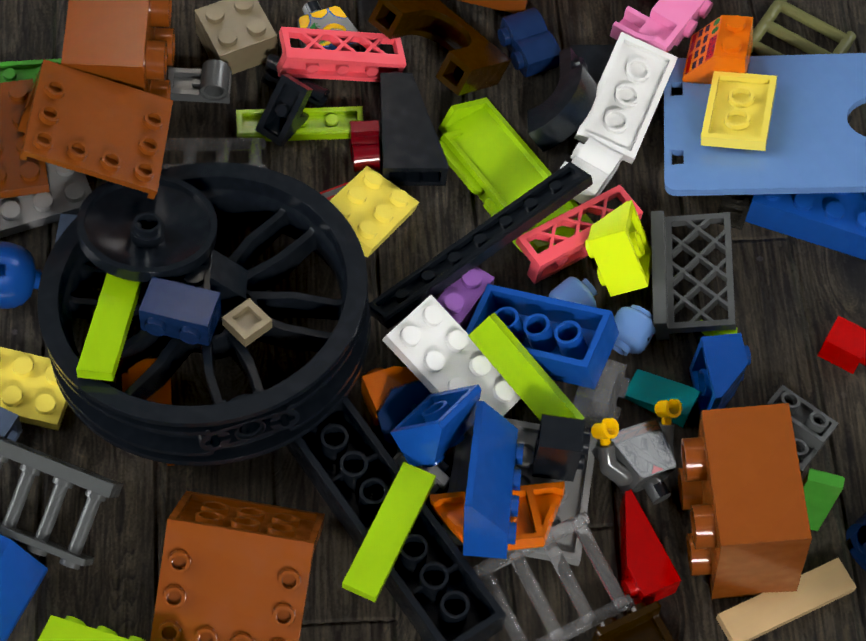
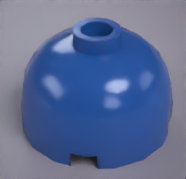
M0 241V309L16 308L23 305L31 297L33 289H39L42 271L41 269H36L35 259L29 250L21 245Z

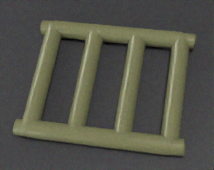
M774 0L753 29L751 53L754 52L759 56L784 55L760 42L766 32L807 54L847 53L857 37L853 31L845 33L788 3V0ZM781 12L836 41L838 45L831 53L774 21Z

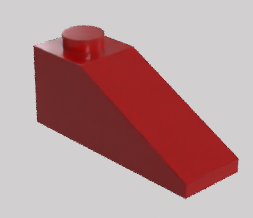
M630 489L624 493L620 504L621 586L625 596L629 600L633 599L636 605L641 602H646L649 605L676 593L681 578L633 491Z

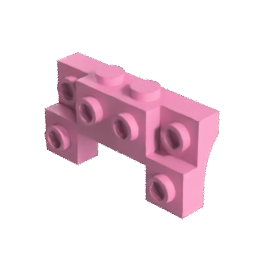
M659 0L651 9L649 17L628 6L620 23L617 21L613 23L610 37L618 40L620 33L623 32L669 53L673 46H678L684 37L690 38L698 25L697 21L700 17L703 19L707 17L712 9L713 2L710 0Z

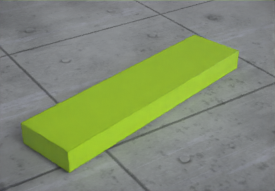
M363 106L304 108L303 112L308 114L309 117L288 141L349 139L350 121H364ZM265 109L236 110L237 142L271 141L255 131Z
M109 273L106 274L76 368L78 378L114 381L143 282L130 281Z
M495 312L489 315L468 335L540 421L542 414L581 420L585 418Z
M403 462L342 582V588L376 602L436 481V475Z

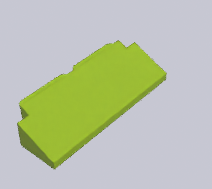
M487 97L452 105L438 128L443 133L439 142L448 165L472 193L478 195L491 217L552 175ZM571 199L528 231L579 205L574 199ZM586 213L582 215V222L594 224ZM560 226L556 228L555 235L569 238L574 235L575 229ZM516 239L513 240L512 242H513V243L515 244V246L522 252V250H521V249L518 247V245L515 243V242H516ZM535 239L529 242L537 253L548 249L549 242Z

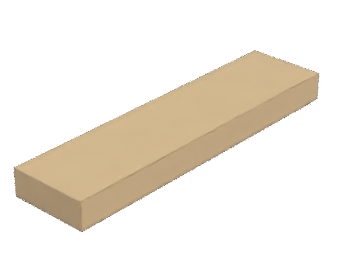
M838 557L802 574L797 591L761 593L719 613L716 620L729 641H751L854 592L857 587Z

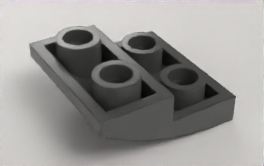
M782 385L766 405L789 403L802 474L839 423Z

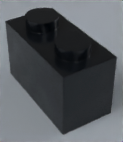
M542 414L534 447L533 477L574 481L577 469L583 470L585 455L588 454L590 434L584 433L585 420Z

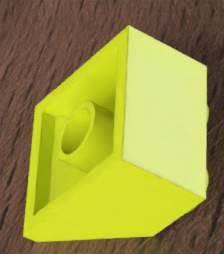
M630 200L591 225L588 239L585 241L589 257L591 259L595 258L597 263L599 282L602 286L607 287L610 297L646 288L649 284L652 269V249L633 201Z

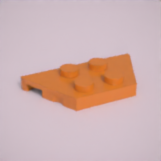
M564 481L521 485L520 491L513 490V495L519 496L518 517H511L510 522L517 523L515 545L508 544V550L544 547L564 497ZM466 491L430 494V509L463 543Z

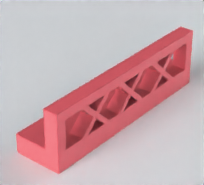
M281 27L279 30L282 55L276 66L278 77H281L282 74H289L296 78L380 82V73L394 71L403 73L407 65L401 37L389 39L383 33ZM290 38L299 39L307 46L305 48L291 47ZM321 40L329 41L337 48L335 50H327L319 42ZM356 42L367 50L365 52H357L348 44ZM380 44L392 45L394 54L385 53L378 46Z
M621 185L551 219L516 239L515 243L531 262L527 276L534 284L589 256L585 241L588 239L591 225L593 224L582 222L583 214L601 215V219L613 211V209L607 208V202L617 197L622 204L632 200L641 220L643 211ZM560 226L574 228L575 232L569 238L555 235L556 228ZM537 239L549 242L548 249L537 253L529 242Z

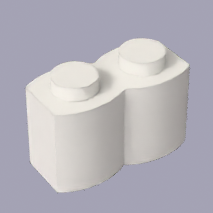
M592 137L585 144L579 142L570 159H572L571 162L591 175L593 184L573 199L583 204L600 195L618 170L623 155ZM565 161L560 167V169L566 164H568V162Z

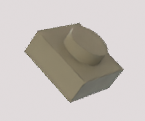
M250 298L222 317V325L245 347L273 328L272 319Z

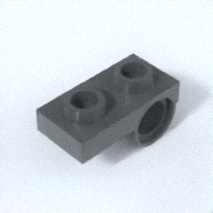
M216 59L207 60L202 64L201 69L168 67L167 80L171 82V100L230 104L232 71H230V66L226 62Z

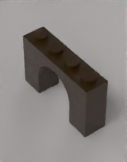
M378 0L368 20L389 39L417 35L428 38L447 49L449 52L435 77L457 96L498 85L512 60L439 0Z

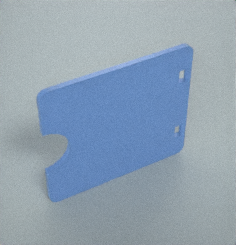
M866 53L750 56L747 73L777 76L766 151L701 146V132L711 84L683 82L682 77L687 58H677L664 89V187L668 194L672 196L866 192V137L853 130L847 120L849 114L856 107L866 103ZM672 88H682L683 95L672 96ZM672 155L684 156V164L672 165Z

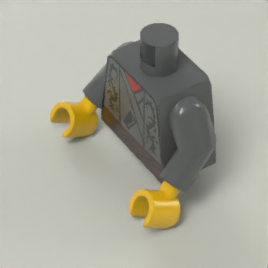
M678 399L660 400L655 404V413L661 418V422H658L655 418L619 430V424L616 419L603 418L602 423H595L592 426V436L595 439H600V442L591 451L599 462L600 472L616 483L623 493L630 489L633 493L645 490L653 505L666 500L671 495L664 480L676 469L674 459L675 424L672 423V418L678 417L682 412V403Z

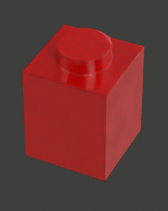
M838 315L817 356L854 374L859 363L866 366V329Z

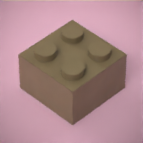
M221 0L194 10L196 34L210 60L216 59L226 62L230 66L232 75L266 63L269 54L278 56L277 34L258 0Z

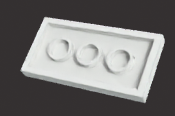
M621 32L597 85L594 104L586 119L579 126L574 139L585 143L592 137L623 155V161L632 164L678 57Z
M432 295L426 298L382 339L432 394L479 384L482 390L479 401H484L502 416L521 399L468 337L469 334ZM474 424L467 430L471 436H473Z

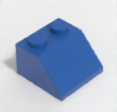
M741 333L703 336L699 341L689 370L693 388L701 391L697 401L700 416L701 410L725 408L735 395L740 381L744 380V372L747 366L751 364V352L749 346L744 345Z
M479 384L428 395L390 432L408 464L415 467L426 465L428 468L433 467L444 460V453L450 447L456 446L463 441V434L474 424L476 402L479 401L482 391Z

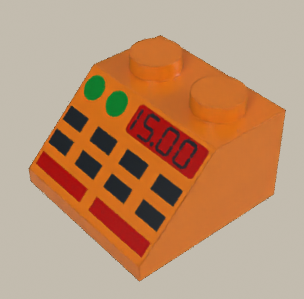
M721 15L693 34L683 72V82L711 84L714 71L747 73L753 46V17Z

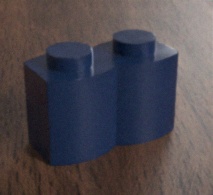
M535 7L501 18L500 29L497 31L498 39L503 47L506 46L511 52L513 67L516 70H520L525 78L559 67V51L561 50L554 36L548 31L542 15Z

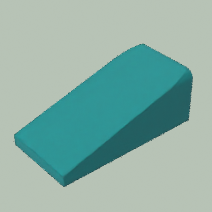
M637 369L622 397L655 413V404L660 400H680L682 412L678 417L672 418V423L683 428L698 401L701 391Z

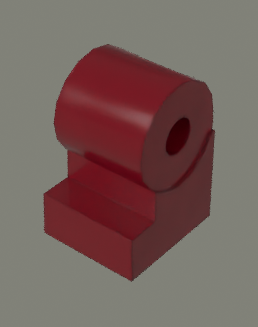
M379 120L350 121L349 141L353 172H361L366 166L374 171H379Z

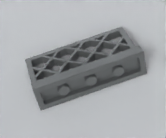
M664 210L651 211L653 325L656 331V340H669L672 333L736 330L730 212L665 217ZM724 223V230L716 238L704 231L710 224ZM687 226L692 232L683 240H680L672 234V227ZM698 235L709 243L700 253L688 246ZM715 248L726 255L717 266L705 258ZM682 250L693 257L684 268H681L673 261ZM699 263L710 270L701 281L689 274ZM716 276L727 283V286L718 294L706 286ZM683 278L695 286L684 297L674 290V287ZM700 291L712 299L701 310L690 302ZM674 298L679 302L674 304ZM719 304L728 311V319L713 320L707 314ZM684 306L695 314L689 322H675V315Z

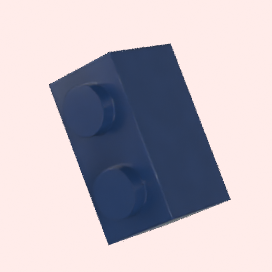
M152 277L139 308L141 330L147 331L154 336L164 335L180 339L187 344L209 346L221 315L220 292Z

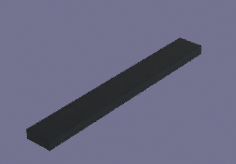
M569 162L369 303L370 315L384 327L390 329L408 316L430 295L435 297L459 280L462 275L480 265L593 184L591 175L572 162Z

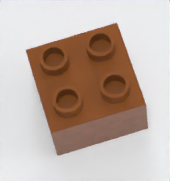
M69 0L61 65L171 100V82L166 80L167 66H174L175 28H170L172 0Z
M789 403L701 410L698 437L681 439L683 468H678V490L681 509L690 510L692 533H687L686 536L690 575H708L711 599L757 596L768 592L797 591L812 536Z

